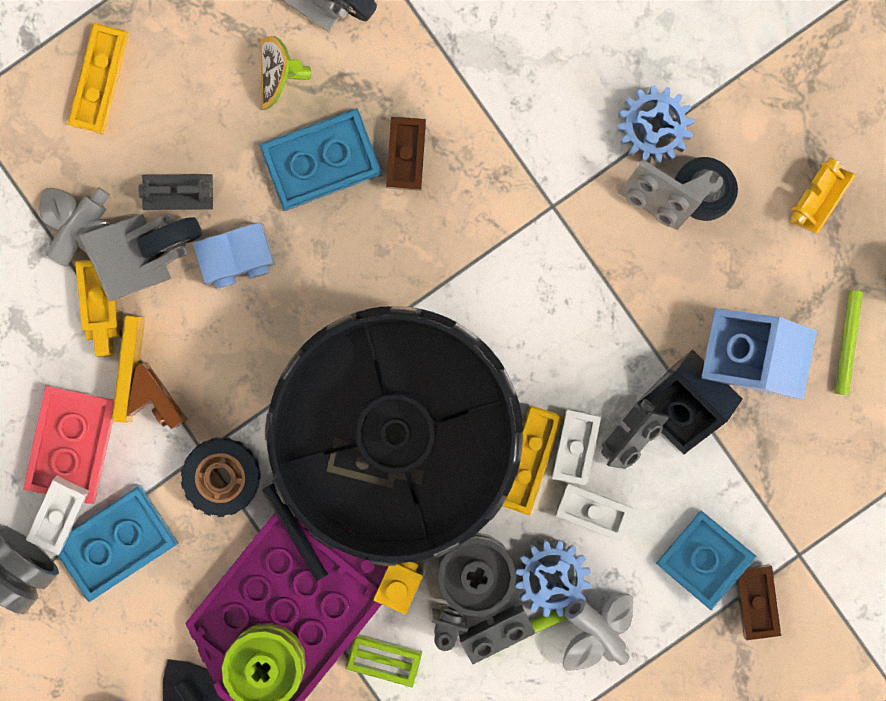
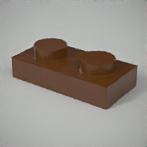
M391 117L386 188L422 190L426 119Z
M766 564L748 567L736 581L744 639L748 641L781 636L772 566Z

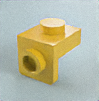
M414 561L397 563L396 566H388L373 601L406 615L423 578L424 571L418 569L420 564Z

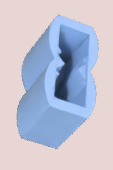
M260 222L193 243L204 282L207 285L214 284L216 289L236 284L235 277L248 273L249 279L270 273L268 267L276 265L264 224Z

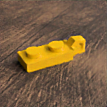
M91 260L75 261L82 331L85 332L86 340H94L95 357L114 356L112 338L119 337L120 328L117 299L109 302Z

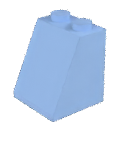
M715 308L701 378L772 395L804 400L817 331L781 317Z

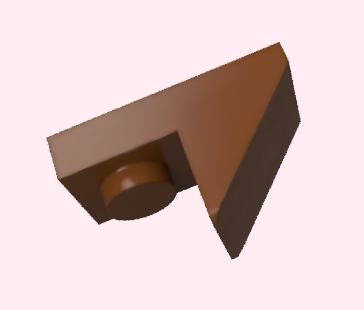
M140 363L135 367L127 416H133L153 403L155 408L152 409V413L163 427L166 425L170 429L179 427L188 420L149 363Z

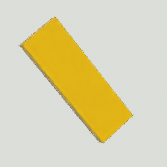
M97 23L92 24L67 125L104 135L129 37L127 31Z
M128 315L124 317L112 414L113 422L128 423L133 420V416H127L135 367L140 364L145 323L144 317Z
M529 405L523 422V448L519 469L502 507L531 515L563 418L562 415Z

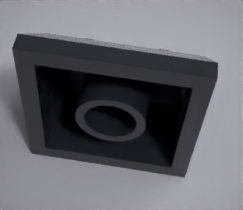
M693 349L674 364L638 401L642 403L644 399H647L655 406L653 412L669 416L668 420L662 425L663 430L661 433L683 454H686L728 422L743 400L728 384L701 378L705 361Z

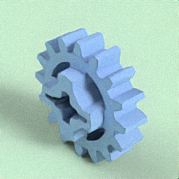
M655 85L650 87L648 95L641 89L637 90L635 93L637 101L631 98L625 101L629 111L620 110L618 113V117L625 120V123H621L616 127L617 131L625 132L626 134L620 141L621 145L630 143L632 147L628 154L632 156L639 151L642 153L641 161H646L649 156H653L655 164H659L662 161L663 154L669 160L674 159V148L680 152L684 151L686 145L682 139L690 140L693 137V133L686 130V127L693 125L695 119L686 118L685 116L691 109V106H680L681 94L674 98L669 97V87H666L661 94H658ZM655 102L653 109L648 112L636 111L644 104ZM669 108L674 112L678 122L672 120L668 112ZM654 117L659 119L658 125L663 127L657 132L651 131L652 125L647 123L651 122ZM633 128L639 130L643 138L642 142L636 137ZM662 138L674 139L667 146L655 148L658 140Z
M545 539L542 544L543 548L540 550L533 544L530 546L532 552L530 557L521 554L520 559L525 566L515 568L516 574L522 576L521 580L516 581L515 586L518 589L525 588V591L520 595V599L522 602L529 599L532 600L530 604L531 611L534 612L541 606L543 607V615L545 617L549 616L551 609H555L558 616L562 617L563 607L568 606L576 599L586 600L581 590L582 588H591L590 582L584 580V576L591 574V570L589 567L580 566L586 560L583 554L576 557L573 556L576 551L574 545L571 544L564 550L562 540L558 539L555 547H550L549 542ZM548 555H559L554 561L543 563L539 560ZM571 563L576 572L575 584L568 579L567 575ZM541 570L551 574L558 570V576L565 586L556 582H551L550 585H547L548 581ZM530 571L538 577L539 584L535 592L530 587ZM561 593L566 595V597L559 600H549L551 595Z

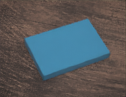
M358 108L259 144L284 211L382 175Z
M139 485L72 529L58 557L87 601L91 602L179 544V542L142 486Z

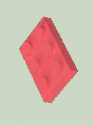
M45 386L23 490L47 494L52 480L59 476L89 490L84 503L95 504L113 424L114 400L58 387Z

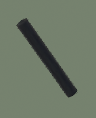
M272 483L262 489L314 579L318 581L327 576L328 572L287 504L282 503L274 484Z

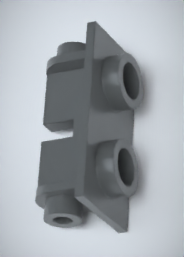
M213 174L142 175V184H139L138 193L139 198H142L143 210H213Z
M644 399L642 403L637 402L622 420L630 428V431L627 433L621 426H617L602 444L601 454L609 460L607 465L609 467L626 469L635 464L646 444L654 440L662 432V425L668 420L669 416L653 412L655 406L647 399Z
M513 604L510 608L492 616L495 623L489 625L487 620H484L468 628L467 632L459 635V641L472 665L536 634L522 605L515 607Z
M441 605V609H432V623L436 624L434 628V643L439 650L449 651L456 644L459 630L467 632V619L461 616L460 612L447 605Z

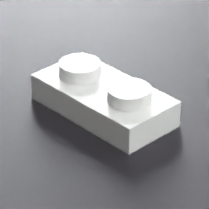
M566 409L553 466L552 479L587 486L601 422L600 416Z
M56 476L52 480L26 540L59 555L63 550L89 490Z
M567 483L555 512V517L622 542L634 508Z

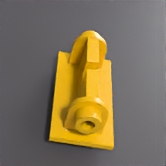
M829 158L827 162L821 163L820 170L811 182L813 186L805 191L798 204L791 209L794 213L791 216L790 222L816 234L820 232L856 176L854 173L840 168L841 163L833 158Z

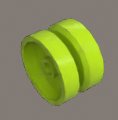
M264 623L255 624L244 630L226 652L222 665L223 684L230 697L235 701H289L298 690L306 667L304 648L298 637L284 626ZM259 662L261 665L267 662L271 668L264 670L260 667Z

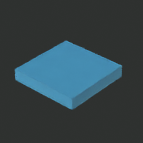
M701 510L656 564L709 610H712L757 556Z

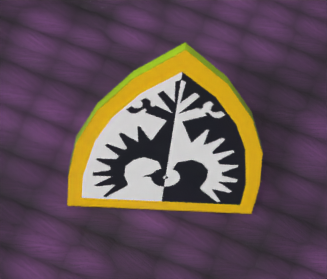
M268 36L260 40L262 110L272 107L277 102L287 79L310 80L311 78L310 66H303L302 62L298 59L291 60L286 46L276 36Z

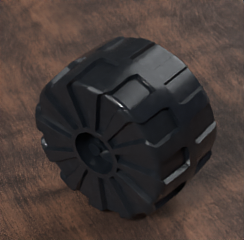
M386 306L366 309L344 316L318 331L302 345L286 365L275 387L266 416L265 440L267 441L268 457L275 489L282 503L287 504L299 521L311 532V537L330 550L336 548L349 555L369 560L370 564L396 566L397 563L414 562L432 557L439 558L460 548L461 544L477 534L495 517L507 499L519 469L523 448V421L519 400L506 369L494 352L477 335L458 322L435 312L413 307ZM392 423L401 424L406 430L405 439L400 443L390 442L385 433L388 425ZM335 437L352 441V443L332 448ZM336 452L333 466L387 480L389 474L405 473L407 481L395 478L393 488L327 472L326 470L330 454ZM359 456H362L370 464L367 469L362 470L356 466V460ZM418 469L424 471L421 485L413 483L410 470Z

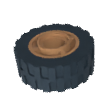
M228 437L211 438L199 444L187 456L181 470V487L185 491L186 499L191 501L196 510L200 509L209 516L217 515V517H224L225 515L236 514L238 511L246 508L253 500L259 488L261 471L259 470L258 460L254 457L251 449L243 445L244 443ZM216 468L226 469L231 476L230 483L225 486L215 484L212 480V471Z

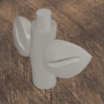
M98 187L91 197L86 195L77 205L70 193L55 188L46 189L40 199V216L45 225L58 231L46 255L64 267L68 266L78 246L80 250L88 255L80 236L112 225L110 222L100 219L107 210L103 204L110 194Z
M626 593L614 596L606 602L600 612L593 609L583 599L572 601L565 610V617L583 633L576 635L567 646L563 657L564 669L571 671L589 668L598 663L602 656L608 661H616L619 665L626 664L630 656L625 651L626 644L619 637V634L627 631L631 625L633 597Z

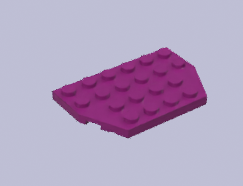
M274 513L185 623L192 639L195 640L202 662H205L214 682L213 686L218 696L224 701H235L230 697L223 684L222 665L226 652L244 630L255 624L273 623L284 626L295 634L304 648L306 667L298 690L289 701H305L382 605L373 600L388 566L370 564L369 560L349 555L336 548L330 550L311 537V532L294 516L328 572L327 576L316 581L278 516ZM259 662L262 669L269 670L271 668L267 662L263 665Z

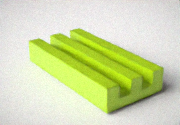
M358 634L352 642L345 669L413 688L422 651ZM359 644L371 648L412 658L413 662L410 663L402 661L399 659L380 655L370 651L362 650L358 647ZM356 657L404 669L410 671L409 676H404L354 661Z

